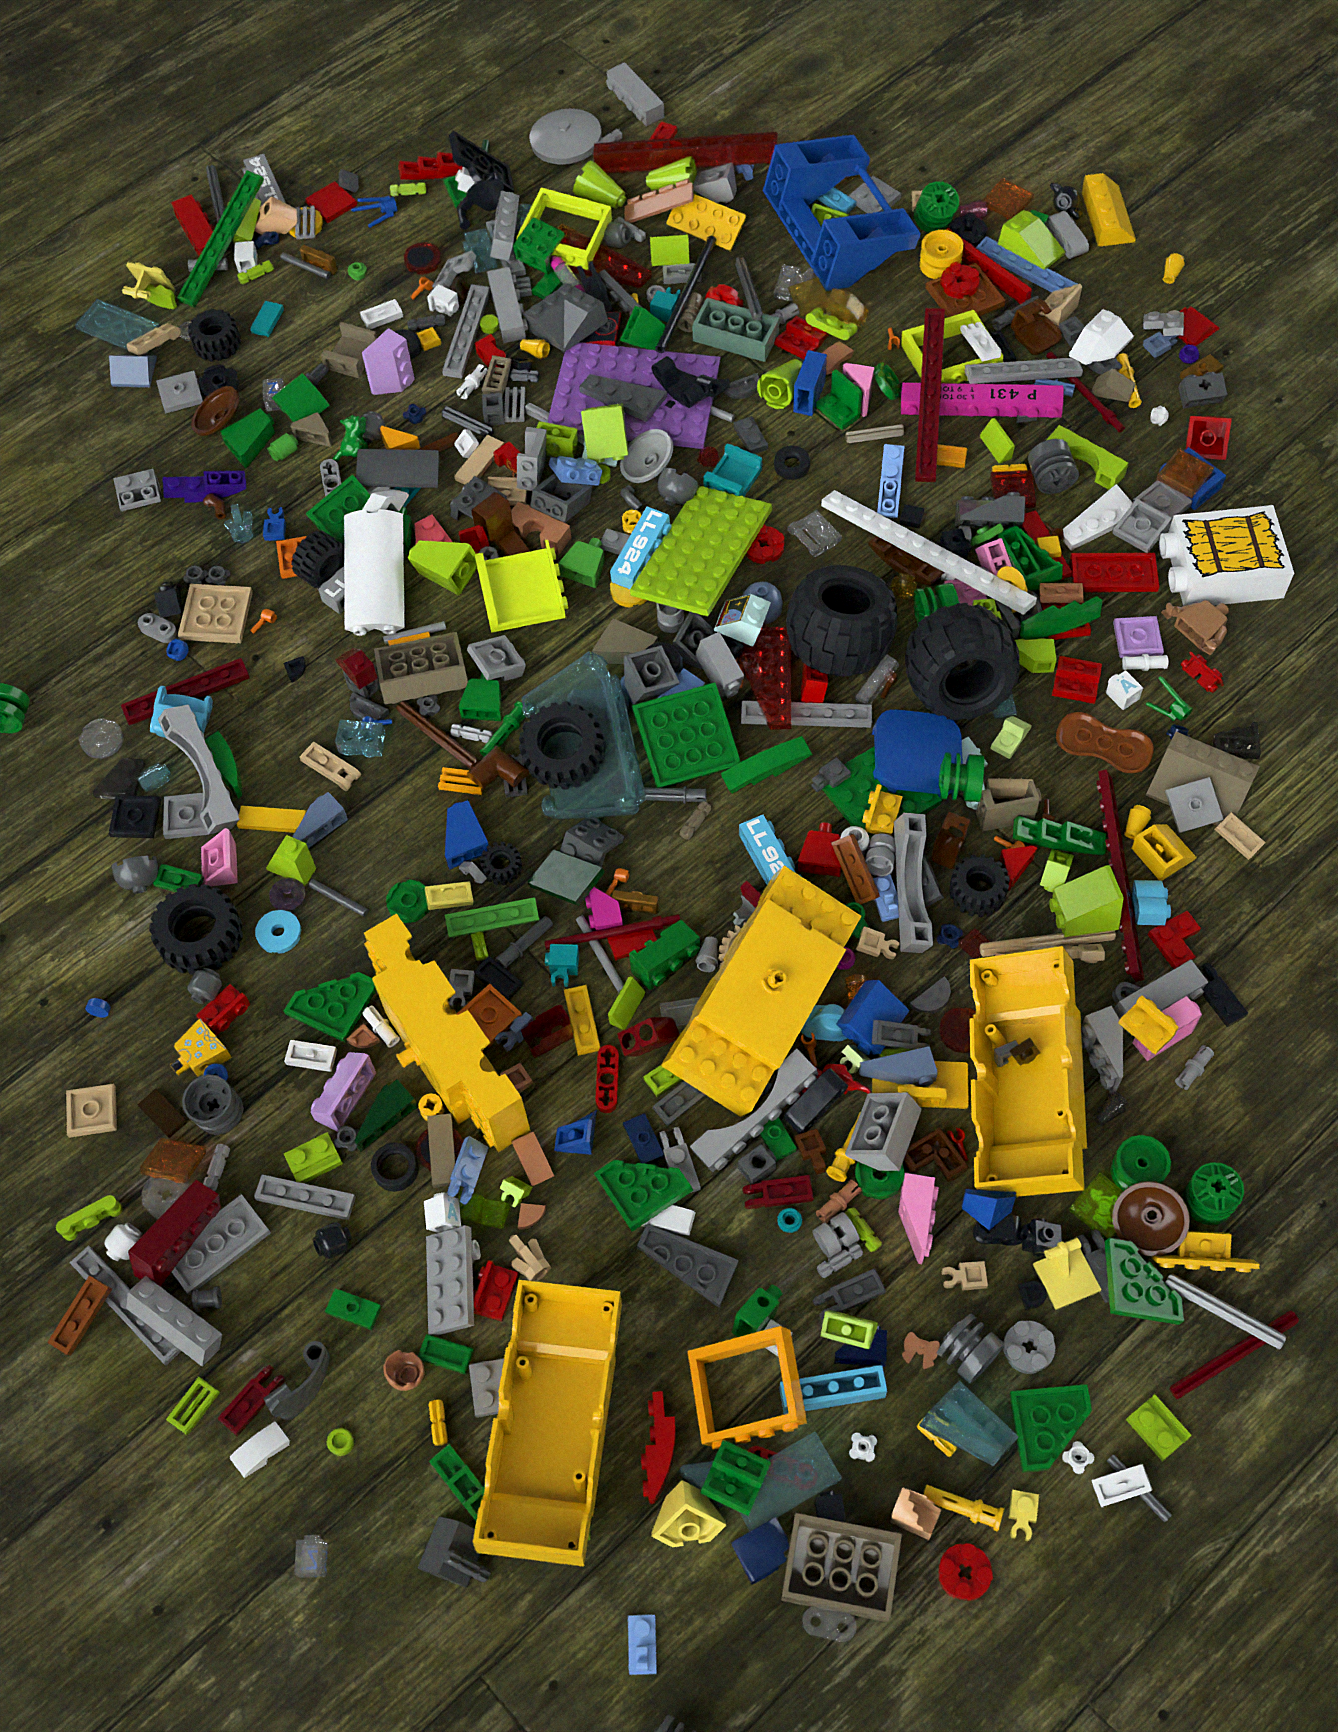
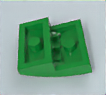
M303 373L272 396L283 413L287 414L292 422L317 412L320 414L329 406L326 399Z
M723 1440L700 1493L749 1516L771 1462Z

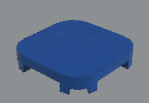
M898 709L888 710L879 716L873 727L872 735H874L875 748L873 776L874 780L878 779L887 788V792L895 794L897 790L932 793L940 797V789L938 787L939 770L945 752L951 753V763H954L956 753H960L961 764H963L960 729L953 720L947 719L946 716Z

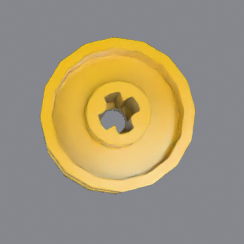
M936 230L927 234L922 240L919 267L922 273L929 278L937 279L941 277L946 268L950 267L951 263L958 262L961 264L963 254V241L961 237L948 230Z

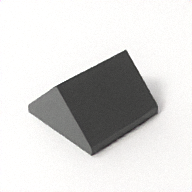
M689 612L673 640V646L682 656L683 663L703 669L695 655L700 640L713 635L714 629L699 614Z
M438 1517L418 1569L467 1588L472 1576L446 1564L444 1557L449 1549H453L478 1562L481 1553H477L473 1544L475 1529L460 1521Z

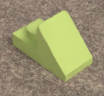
M1014 716L1006 718L1001 732L991 745V750L1010 759L1032 725Z

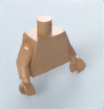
M1206 600L1182 607L1167 603L1166 609L1161 612L1167 620L1171 616L1177 617L1174 627L1200 650L1209 655L1221 645L1227 633L1225 625L1228 619L1225 615L1228 614L1229 610L1224 603H1220L1216 607Z

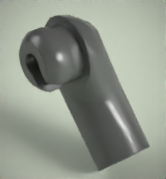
M630 485L622 488L621 496L629 506L638 511L643 504L634 496V488Z

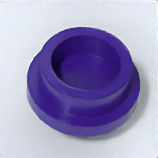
M1185 345L1179 352L1180 360L1185 363L1196 362L1199 358L1197 347Z

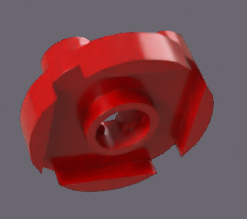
M953 262L950 264V267L943 271L940 285L944 288V293L952 298L961 299L964 295H969L970 297L978 290L979 271L967 265Z
M718 284L714 288L712 286L705 296V300L706 298H711L721 302L724 300L725 303L742 308L744 306L743 299L740 301L737 296L738 292L727 285Z
M763 524L746 553L747 558L758 564H765V561L771 560L772 562L777 561L784 552V535L777 529ZM760 543H767L769 546L760 547Z
M970 1543L957 1544L950 1547L942 1555L938 1566V1579L941 1587L949 1596L959 1600L973 1601L980 1598L989 1588L993 1578L992 1566L988 1557L982 1550ZM963 1565L965 1568L968 1566L971 1568V1579L959 1577L958 1573L961 1571L959 1566Z

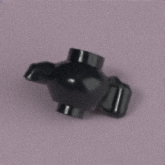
M1051 183L1050 188L1055 193L1053 198L1055 209L1058 212L1066 211L1068 214L1070 213L1075 220L1081 218L1083 213L1078 208L1080 202L1078 191L1071 186L1062 187L1058 183Z

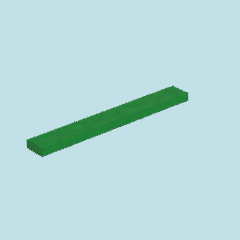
M248 170L245 172L177 297L179 302L194 308L196 307L265 180L263 176Z

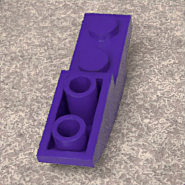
M204 471V476L162 477L164 498H184L185 503L202 502L203 498L210 493L223 498L246 489L245 471Z

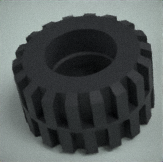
M211 309V311L205 310L203 311L204 313L197 314L196 318H192L191 323L188 325V334L194 351L202 359H209V361L213 362L214 360L222 361L224 358H230L229 356L236 353L235 350L239 349V344H241L240 334L235 319L230 313L224 312L221 309L218 311Z
M315 531L307 535L300 545L297 546L292 557V570L312 587L320 588L338 569L344 566V545L324 531Z
M974 854L970 855V859L965 857L961 863H957L955 870H953L949 887L950 898L954 899L953 904L955 907L960 906L961 912L967 911L969 912L968 915L972 917L974 914H978V917H983L985 913L989 916L993 914V910L997 912L1000 909L1001 905L1005 902L1010 881L1009 876H1007V870L1002 868L1000 861L995 862V858L991 856L989 859L985 858L984 854H980V857H976ZM972 880H981L986 882L991 889L980 892L972 889L967 883Z

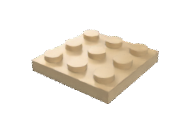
M190 584L178 632L179 639L241 643L252 598V588Z

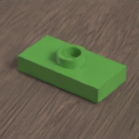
M1001 523L992 527L985 525L978 529V534L971 538V546L985 542L1004 530Z

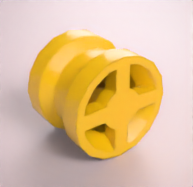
M628 510L622 516L623 531L627 535H631L642 516L637 510Z
M426 1094L419 1101V1110L426 1121L427 1116L441 1115L445 1112L442 1100L436 1094Z

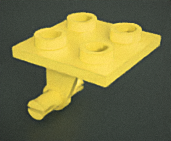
M127 262L126 266L138 281L134 288L124 286L123 294L131 295L135 299L143 298L149 300L151 293L144 291L148 284H153L155 288L161 284L166 289L175 292L176 289L162 269L158 267L149 268L141 263L133 264Z
M1078 1238L1066 1243L1063 1241L1057 1243L1056 1247L1044 1251L1045 1259L1033 1263L1055 1310L1101 1291L1080 1249L1081 1243Z

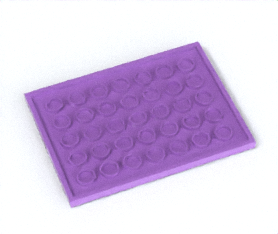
M579 342L564 353L547 423L577 428L578 434L584 435L581 416L582 409L607 405L579 392V386L589 374L666 391L653 375L651 367L656 362L669 356L679 370L698 377L700 375H707L717 379L720 357L668 351L659 353L656 350ZM667 392V398L647 422L624 412L627 441H632L638 435L648 430L660 429L671 437L673 446L704 449L714 397L708 396L691 408H687L677 402ZM669 400L675 401V405L672 408L665 406Z

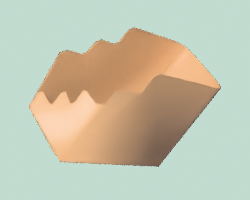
M271 196L259 209L254 231L261 235L264 232L286 234L297 223V209Z
M902 1488L892 1512L891 1523L930 1540L941 1509L934 1506L933 1502L928 1500L925 1495Z

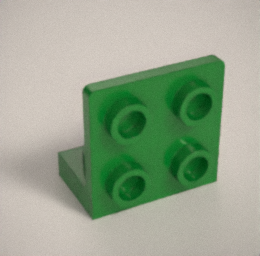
M532 218L513 244L515 258L548 274L551 270L549 257L565 236L564 232L536 218Z
M835 369L832 371L831 392L816 402V408L841 430H844L860 419L862 391L857 385L848 380L846 375L841 374Z

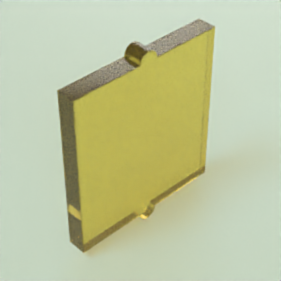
M818 277L788 287L793 300L792 303L797 305L800 317L807 315L817 307L822 309L830 307L825 294L826 290L823 289Z

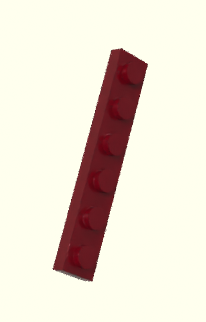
M239 658L165 688L167 694L185 695L199 699L250 679L242 658ZM158 690L121 704L129 726L153 716L154 702Z

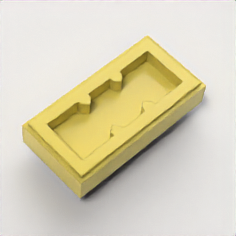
M470 881L425 887L428 910L473 905Z

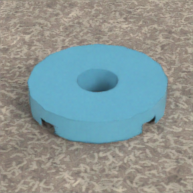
M275 910L265 914L258 921L255 928V937L260 947L270 953H285L293 949L300 940L301 925L297 917L288 911ZM277 928L284 929V933L282 935H273L274 930H276Z

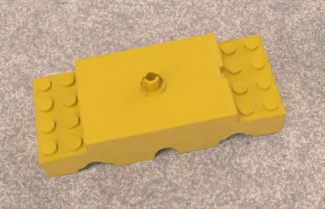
M783 866L772 876L760 897L756 909L748 918L746 924L740 929L723 958V965L708 983L692 1011L690 1021L674 1042L661 1066L736 1115L742 1117L751 1112L773 1072L782 1065L846 951L844 946L859 922L861 915L791 869Z
M397 913L364 932L367 940L364 945L369 952L368 956L373 962L371 964L376 971V976L372 980L385 1013L403 1040L406 1048L401 1053L396 1054L402 1067L405 1068L415 1061V1064L420 1066L457 1124L459 1125L471 1117L477 1129L480 1128L482 1130L483 1137L490 1148L494 1146L498 1153L510 1146L512 1141L529 1134L531 1131L522 1097L506 1074L498 1075L482 1051L490 1044V1041L468 1010L456 1015V1011L450 1009L448 999L456 994V991L435 961L423 965L420 960L416 961L410 951V945L407 942L412 938V935Z
M1063 946L970 960V987L973 990L976 1014L973 1015V1018H970V1057L976 1066L977 1081L975 1079L971 1080L972 1121L976 1125V1134L979 1140V1150L976 1151V1157H974L975 1188L977 1190L1015 1192L1016 1197L1084 1190L1082 1149L1087 1148L1081 1015L1075 1005L1073 960ZM1031 1038L1041 1052L1032 1062L1022 1064L1021 1066L1012 1055L1007 1058L1009 1062L1001 1067H998L994 1061V1049L1015 1040L1019 1045L1026 1039Z
M526 1280L518 1281L513 1309L512 1336L508 1347H506L498 1391L497 1418L493 1419L486 1459L485 1491L478 1510L473 1544L477 1553L584 1566L591 1516L594 1514L616 1362L615 1350L622 1309L620 1291Z

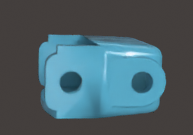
M160 686L154 702L150 732L156 733L157 736L165 737L158 721L164 709L189 704L191 711L196 716V723L204 734L213 707L211 696H206L205 700L202 701L190 696L167 694L165 686Z

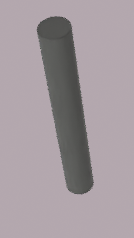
M285 252L280 256L282 260L326 279H329L331 276L329 271Z
M315 879L309 882L308 886L359 915L365 917L368 914L369 909Z
M1114 1454L1106 1461L1116 1472L1127 1469ZM1150 1492L1139 1495L1164 1523L1172 1516Z

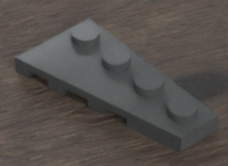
M589 374L579 386V392L607 405L623 403L625 413L645 422L649 420L667 398V391Z
M646 1224L637 1248L718 1308L721 1307L739 1260L650 1224Z

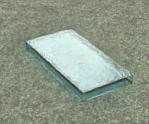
M96 299L75 326L80 331L127 349V343L160 327V324Z
M816 1432L766 1459L771 1464L749 1516L740 1513L750 1532L772 1518H778L842 1480Z

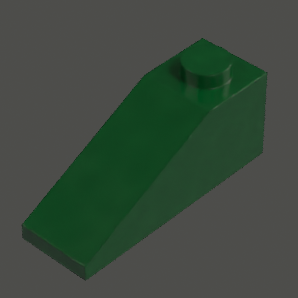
M398 1079L383 1086L354 1140L360 1152L418 1108L413 1096Z

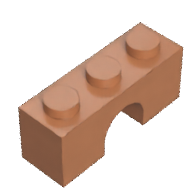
M520 502L511 510L514 531L520 538L525 539L529 533L540 531L541 548L546 549L545 540H548L550 548L554 547L555 554L558 556L571 540V530L567 523L556 520L547 514L531 508L530 505H524Z

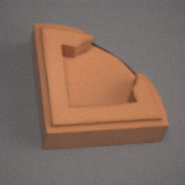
M364 1023L346 1038L349 1044L358 1048L372 1047L380 1042L379 1038Z
M521 1203L518 1229H528L543 1218L546 1206Z

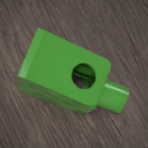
M591 538L588 544L577 541L559 562L560 576L596 588L605 562L604 550L600 548L602 542L597 538Z

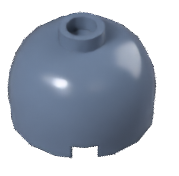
M755 582L744 591L743 596L752 594L771 602L764 620L765 624L775 621L781 615L783 606L781 593L771 583Z

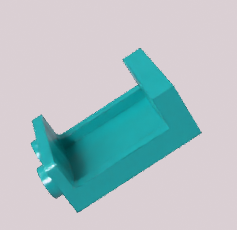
M727 443L725 454L712 473L707 471L703 476L704 487L745 497L762 471V458L757 454L747 452L738 446Z

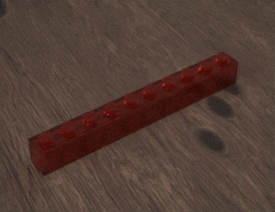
M777 132L594 143L593 158L594 162L606 174L655 170L690 156L695 160L696 168L717 167L731 162L733 166L759 163L770 164L775 144H778Z

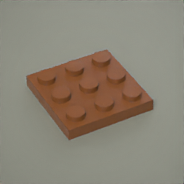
M977 263L969 265V267L979 271L980 279L977 292L970 297L969 295H964L963 298L957 299L946 295L943 291L944 288L940 285L941 277L926 283L927 291L939 307L945 309L947 317L974 310L979 317L1005 306V299Z

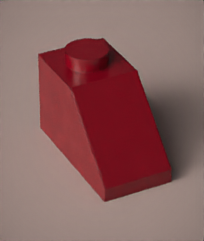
M352 648L335 659L359 690L378 679L373 663L360 649Z

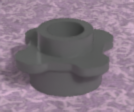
M191 566L186 570V575L183 578L184 582L202 584L203 579L208 577V572L206 570L202 571L199 566Z
M214 566L209 570V576L206 578L208 584L214 583L224 586L226 584L225 580L230 576V571L224 570L221 566Z
M430 695V697L426 698L420 697L417 700V704L420 706L419 713L428 717L440 711V706L437 705L438 697L436 695Z
M341 1126L334 1145L337 1148H347L350 1152L355 1151L357 1145L354 1140L359 1129L354 1130L351 1127Z

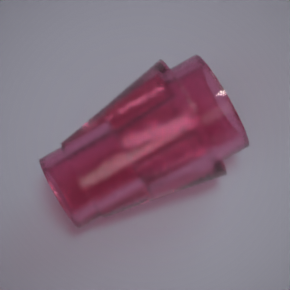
M978 200L960 205V216L974 213L980 219L987 217L986 201Z

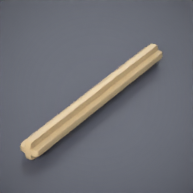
M1114 930L1064 937L1063 933L987 942L980 944L981 956L986 957L994 956L996 953L1010 954L1060 947L1062 945L1111 941L1115 939L1116 932Z

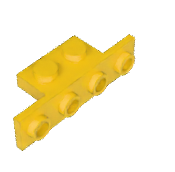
M1188 1231L1184 1241L1178 1247V1255L1164 1254L1152 1256V1259L1159 1263L1160 1267L1174 1268L1175 1264H1182L1187 1269H1200V1266H1210L1211 1270L1225 1271L1226 1267H1234L1239 1272H1251V1269H1259V1263L1254 1259L1230 1258L1231 1234L1223 1232Z

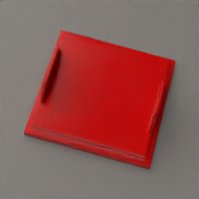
M1192 306L1188 309L1184 307L1179 311L1184 312L1183 335H1178L1177 337L1187 345L1197 346L1220 329V327Z

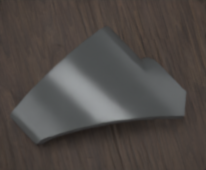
M312 1341L305 1346L303 1356L312 1373L297 1389L291 1391L288 1385L284 1383L263 1398L269 1411L275 1418L278 1416L284 1420L295 1418L304 1411L317 1395L326 1376L330 1360V1354L321 1342ZM322 1350L318 1359L311 1360V1355L314 1351Z

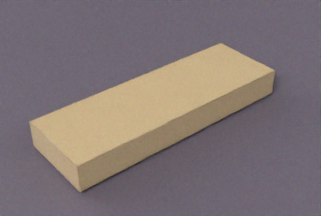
M486 435L456 473L455 480L465 485L470 482L474 475L480 479L494 461L493 451L503 446L504 442Z

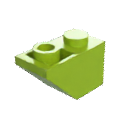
M1054 639L1015 640L1019 650L1020 665L1031 673L1054 672L1057 661Z

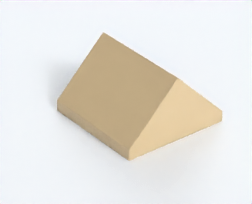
M1081 284L1053 291L1045 300L1051 312L1045 315L1041 311L1039 314L1046 316L1059 329V323L1067 320L1078 307L1082 289Z

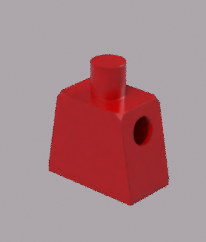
M820 823L818 831L811 830L808 832L799 856L798 871L840 877L841 865L831 844L839 840L840 835L832 833L833 826L831 824Z

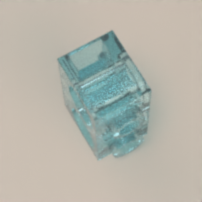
M486 228L464 233L465 241L462 242L464 252L472 250L476 254V258L473 261L475 273L497 268L496 258L490 257L492 244Z
M340 720L335 743L338 752L350 756L355 754L366 757H381L386 734L382 723Z

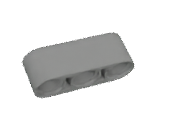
M1066 211L1049 216L1047 229L1066 251L1065 255L1069 259L1089 251L1086 237Z

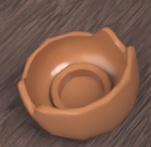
M397 1350L387 1357L383 1366L384 1375L389 1384L400 1391L416 1388L422 1382L425 1374L423 1361L414 1352L404 1353Z

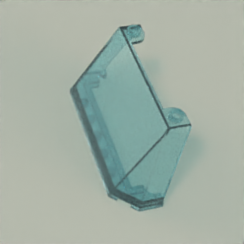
M590 651L521 698L523 714L528 718L533 712L536 714L540 712V707H550V703L557 702L558 705H562L563 701L570 702L571 706H574L575 703L582 705L583 710L588 709L592 712L593 717L597 718L605 739L606 752L604 753V762L599 764L600 770L597 774H591L592 779L586 782L584 780L580 782L581 786L576 788L574 785H570L569 789L562 790L561 786H557L556 789L549 788L551 795L543 798L541 807L545 816L555 819L634 815L640 809L638 807L640 803L644 802L646 798L621 681L616 674L613 676L605 667L608 663L602 656ZM573 732L557 733L546 742L543 754L548 758L556 760L569 758L579 750L583 739L580 735Z

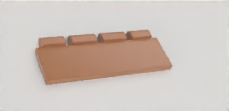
M689 179L677 182L676 188L674 184L659 188L660 194H658L657 190L643 194L642 198L639 195L628 199V205L625 206V221L632 223L693 202V184L690 183Z

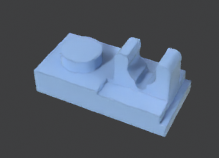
M891 875L873 878L880 897L874 899L881 921L886 922L899 918L898 895Z
M655 1615L628 1616L629 1675L657 1674Z

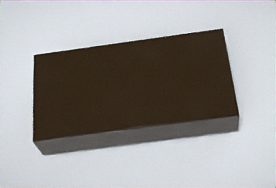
M154 1089L137 1104L168 1138L187 1123L186 1119L157 1089Z

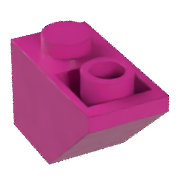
M593 887L585 898L587 909L591 908L593 914L588 916L590 928H595L597 931L622 926L619 902Z

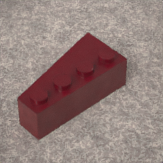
M195 1180L128 1250L134 1276L140 1280L147 1276L157 1285L161 1286L211 1219L219 1213L221 1208L219 1194L198 1180Z

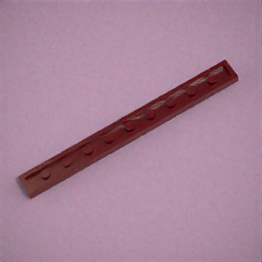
M925 308L915 482H936L945 309Z
M1105 769L1098 771L1099 780L1096 781L1099 793H1102V799L1099 800L1100 808L1103 813L1105 812V819H1102L1105 832H1108V838L1105 839L1107 850L1111 852L1112 857L1108 861L1124 897L1119 929L1124 934L1121 946L1124 954H1127L1128 960L1124 962L1127 975H1131L1135 982L1145 980L1114 783L1110 773Z

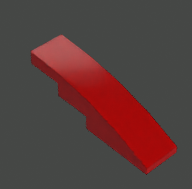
M437 152L436 158L418 156L417 162L399 161L398 165L400 179L407 180L439 179L456 176L458 170L463 168L453 161L452 153Z

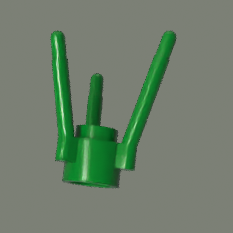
M1160 676V682L1176 700L1170 706L1172 711L1169 712L1150 702H1146V705L1169 717L1173 722L1176 719L1180 721L1185 720L1191 714L1193 708L1182 700L1164 677Z

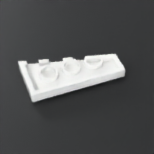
M1117 484L1114 485L1063 529V542L1072 551L1112 531L1133 503Z

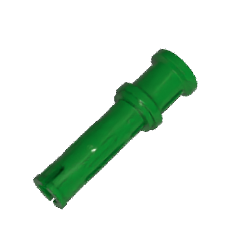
M516 701L512 711L503 717L502 725L480 750L483 757L497 745L501 747L509 735L521 727L520 724L525 717L531 715V710L524 703Z

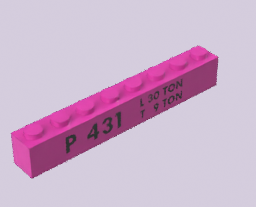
M902 383L901 414L919 415L921 383ZM941 383L939 415L1017 417V415H1024L1028 417L1062 418L1064 385Z

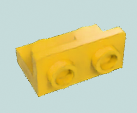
M877 784L876 790L870 792L868 804H871L870 810H865L862 822L866 823L865 830L868 833H882L892 836L894 821L897 819L903 796L881 791L882 785Z
M1142 995L1118 1022L1155 1055L1175 1036L1179 1028L1171 1016L1162 1013L1152 1000L1146 999Z

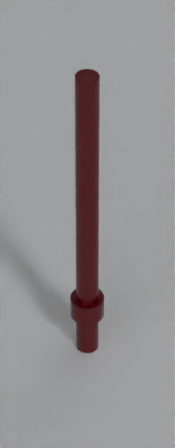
M1052 351L1046 355L1047 359H1059ZM1066 377L1072 384H1075V388L1100 412L1102 419L1107 424H1111L1119 433L1124 431L1125 426L1117 419V415L1112 410H1108L1077 377Z
M680 915L662 918L661 916L652 917V920L544 941L546 950L550 949V944L573 945L654 929V931L661 930L664 926L673 925L678 922Z

